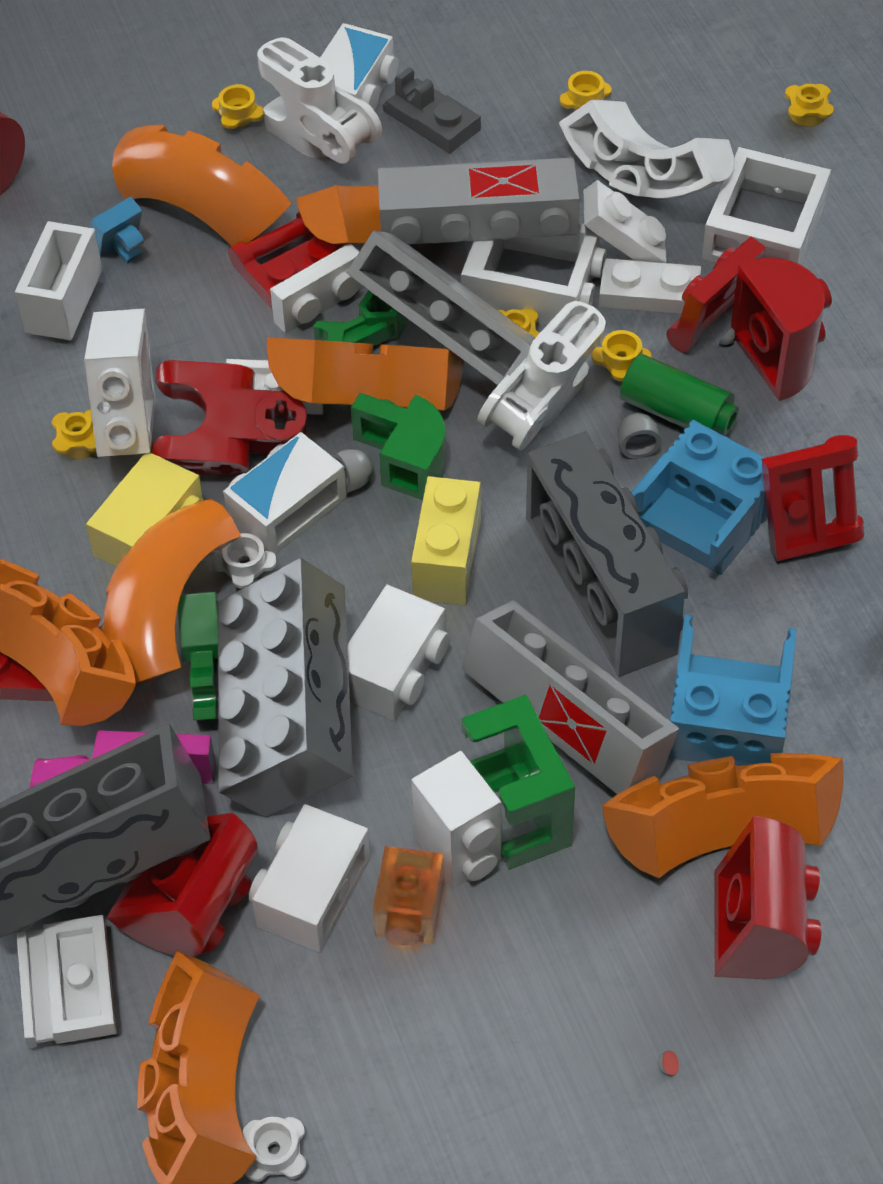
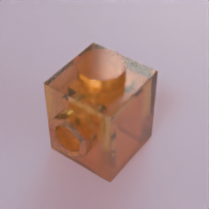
M385 846L373 904L375 937L385 938L387 941L400 946H413L417 943L434 944L445 882L444 854Z

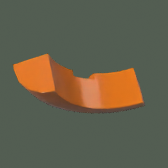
M165 125L137 127L128 131L114 150L112 171L116 187L124 200L130 196L133 199L151 198L178 206L209 225L230 246L240 241H244L246 244L274 223L292 204L284 193L251 163L246 161L242 166L238 165L221 153L220 143L190 130L182 136L168 132Z
M335 185L296 198L305 226L317 238L331 244H365L373 231H381L378 185Z
M267 337L266 348L269 369L278 386L293 398L308 403L352 405L359 393H363L377 399L389 400L397 406L407 408L416 394L431 402L438 410H446L452 406L458 395L464 366L462 358L450 349L381 344L380 354H373L374 344Z
M212 499L185 506L165 516L148 528L129 552L122 557L111 577L105 592L108 597L104 609L103 625L99 629L110 641L120 640L134 669L136 682L134 688L154 683L181 668L175 639V621L179 598L184 585L192 571L204 557L217 553L241 537L230 514L223 505Z
M0 559V652L20 663L45 686L57 706L60 725L85 726L104 721L121 710L136 685L131 660L121 641H110L98 627L101 617L73 594L68 593L59 597L38 585L40 575Z
M770 753L771 763L735 766L733 756L689 764L687 765V776L662 784L659 783L657 777L652 776L615 795L602 805L604 820L609 836L620 853L639 870L657 878H661L668 871L689 859L732 846L753 816L785 823L801 834L805 844L821 846L830 834L839 812L843 793V758L804 753Z
M179 950L176 951L165 974L149 1018L148 1025L157 1028L151 1059L145 1060L139 1065L137 1109L147 1113L149 1136L142 1142V1147L148 1165L159 1184H233L243 1177L257 1158L244 1139L239 1125L235 1102V1082L242 1040L260 995L230 975Z

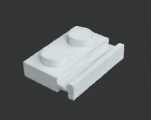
M103 915L44 924V929L28 932L25 930L17 933L24 1038L28 1048H36L38 1043L55 1040L56 1044L117 1034L107 929Z

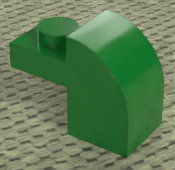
M359 393L351 406L353 440L381 449L379 453L381 486L423 500L427 477L443 478L446 469L445 424L442 415L431 402L416 394L406 409L397 406L389 400L377 399Z

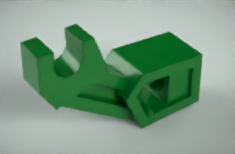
M368 290L358 304L359 317L348 322L316 321L313 326L314 340L367 343L376 346L386 340H398L409 319Z
M216 592L184 594L180 596L177 608L183 662L191 661L190 688H192L193 721L218 719L215 659H218V594Z

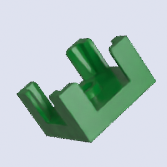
M522 695L463 717L462 732L465 738L469 737L471 742H479L504 732L503 749L476 758L470 762L494 793L499 792V798L505 808V817L510 826L533 818L538 828L501 843V856L508 870L572 846L575 785L527 695Z

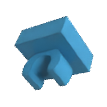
M131 196L93 218L90 227L95 229L100 256L114 248L126 264L142 254L138 246L144 243V238L139 232L142 210Z

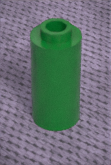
M642 353L632 361L620 389V399L683 428H688L690 422L695 420L719 434L727 435L731 431L739 412V407L733 405L735 398L733 393Z

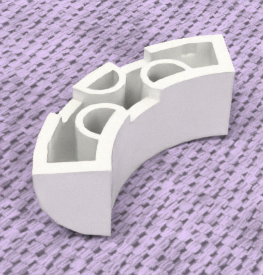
M592 99L559 122L568 143L588 169H595L602 177L610 181V186L635 196L676 198L691 195L727 180L733 171L734 155L729 139L695 138L677 147H667L650 137L640 127L631 114L626 102Z

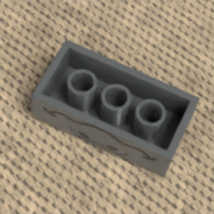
M586 431L527 452L526 519L618 677L678 655L680 631L683 630L684 623L682 616L684 599L688 598L686 581L678 568H670L663 556L661 541L656 531L652 527L646 528L641 521L632 492L627 487L621 488L615 479L613 466L607 452L603 448L597 449Z
M302 558L293 561L218 602L219 793L264 817L277 813L353 777L345 586Z
M170 723L0 802V938L12 932L19 933L25 931L38 920L65 907L72 908L81 905L91 895L119 882L132 881L142 875L145 870L170 858L188 855L200 844L210 840L201 775Z

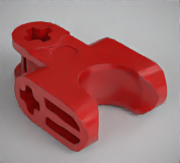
M168 360L162 362L156 369L155 382L165 396L193 402L205 412L206 417L200 427L186 435H165L159 437L152 444L150 453L197 475L235 477L249 471L250 454L269 455L276 446L287 443L298 433L302 432L306 435L305 424L307 415L303 402L293 398L283 390H255V372L247 366L231 363ZM276 418H286L285 429H275Z

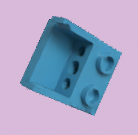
M692 420L689 427L684 429V434H680L678 440L673 442V446L668 448V453H664L631 491L637 504L638 516L646 528L652 527L656 531L663 544L722 575L748 543L750 536L755 534V530L760 528V524L764 523L765 517H767L761 460L765 457Z
M685 614L670 721L679 728L668 758L702 762L733 756L735 766L771 763L770 753H782L785 742L797 629L788 628L787 638L783 644L780 666L691 654L694 628H692L693 615Z

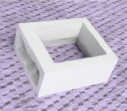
M738 147L734 157L733 171L730 177L723 182L705 224L702 259L716 262L725 250L730 247L736 250L752 236L766 247L763 258H781L802 265L826 204L831 169ZM740 188L805 204L794 232L729 216Z
M578 223V235L477 240L473 242L462 270L461 284L497 310L533 309L538 313L537 323L548 325L567 303L579 301L592 306L595 294V284L592 283L593 277H602L603 261L606 260L607 249L599 248L600 236ZM504 248L576 262L568 286L495 271Z
M145 308L93 312L84 363L97 457L150 453L156 399ZM100 402H103V410L98 407Z

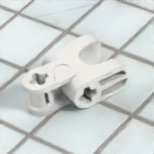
M284 37L271 40L258 50L257 58L261 77L271 83L281 95L263 109L264 123L267 131L308 157H329L340 164L347 163L355 156V147L360 143H373L382 136L383 129L377 113L365 101L355 98L335 85L333 67L329 63L293 40Z
M579 301L567 303L533 340L524 361L493 390L481 408L477 421L485 427L492 423L496 424L514 437L512 446L520 451L525 449L539 430L552 423L583 387L589 370V366L585 361L599 345L605 330L606 321L603 315L595 307Z

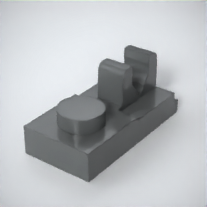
M410 67L395 77V95L383 104V111L449 154L481 130V116L448 95L445 96L434 89L431 80L421 81L418 78L414 79V70Z

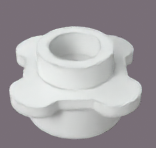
M240 533V538L215 553L212 559L214 569L229 575L232 578L233 585L239 589L253 584L254 579L264 571H272L277 563L275 554L271 551H265L262 541L257 536L248 533Z
M267 1117L262 1120L250 1121L244 1127L242 1132L244 1139L257 1156L245 1173L250 1180L260 1182L269 1175L282 1174L289 1179H295L303 1174L306 1169V1160L300 1154V1140L305 1135V1129L300 1120L294 1117H287L285 1119ZM273 1144L280 1147L279 1152L276 1154H271L268 1151V1148Z

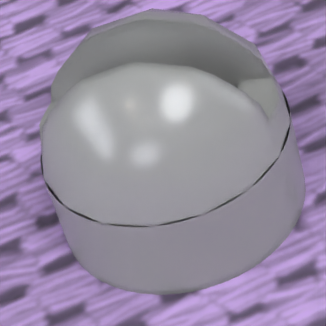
M635 413L628 415L622 420L618 429V441L621 451L625 456L634 459L645 458L659 449L661 437L658 427L652 418L645 414Z
M346 449L331 455L344 465L346 493L360 489L369 483L372 477L373 463L368 454L360 449Z

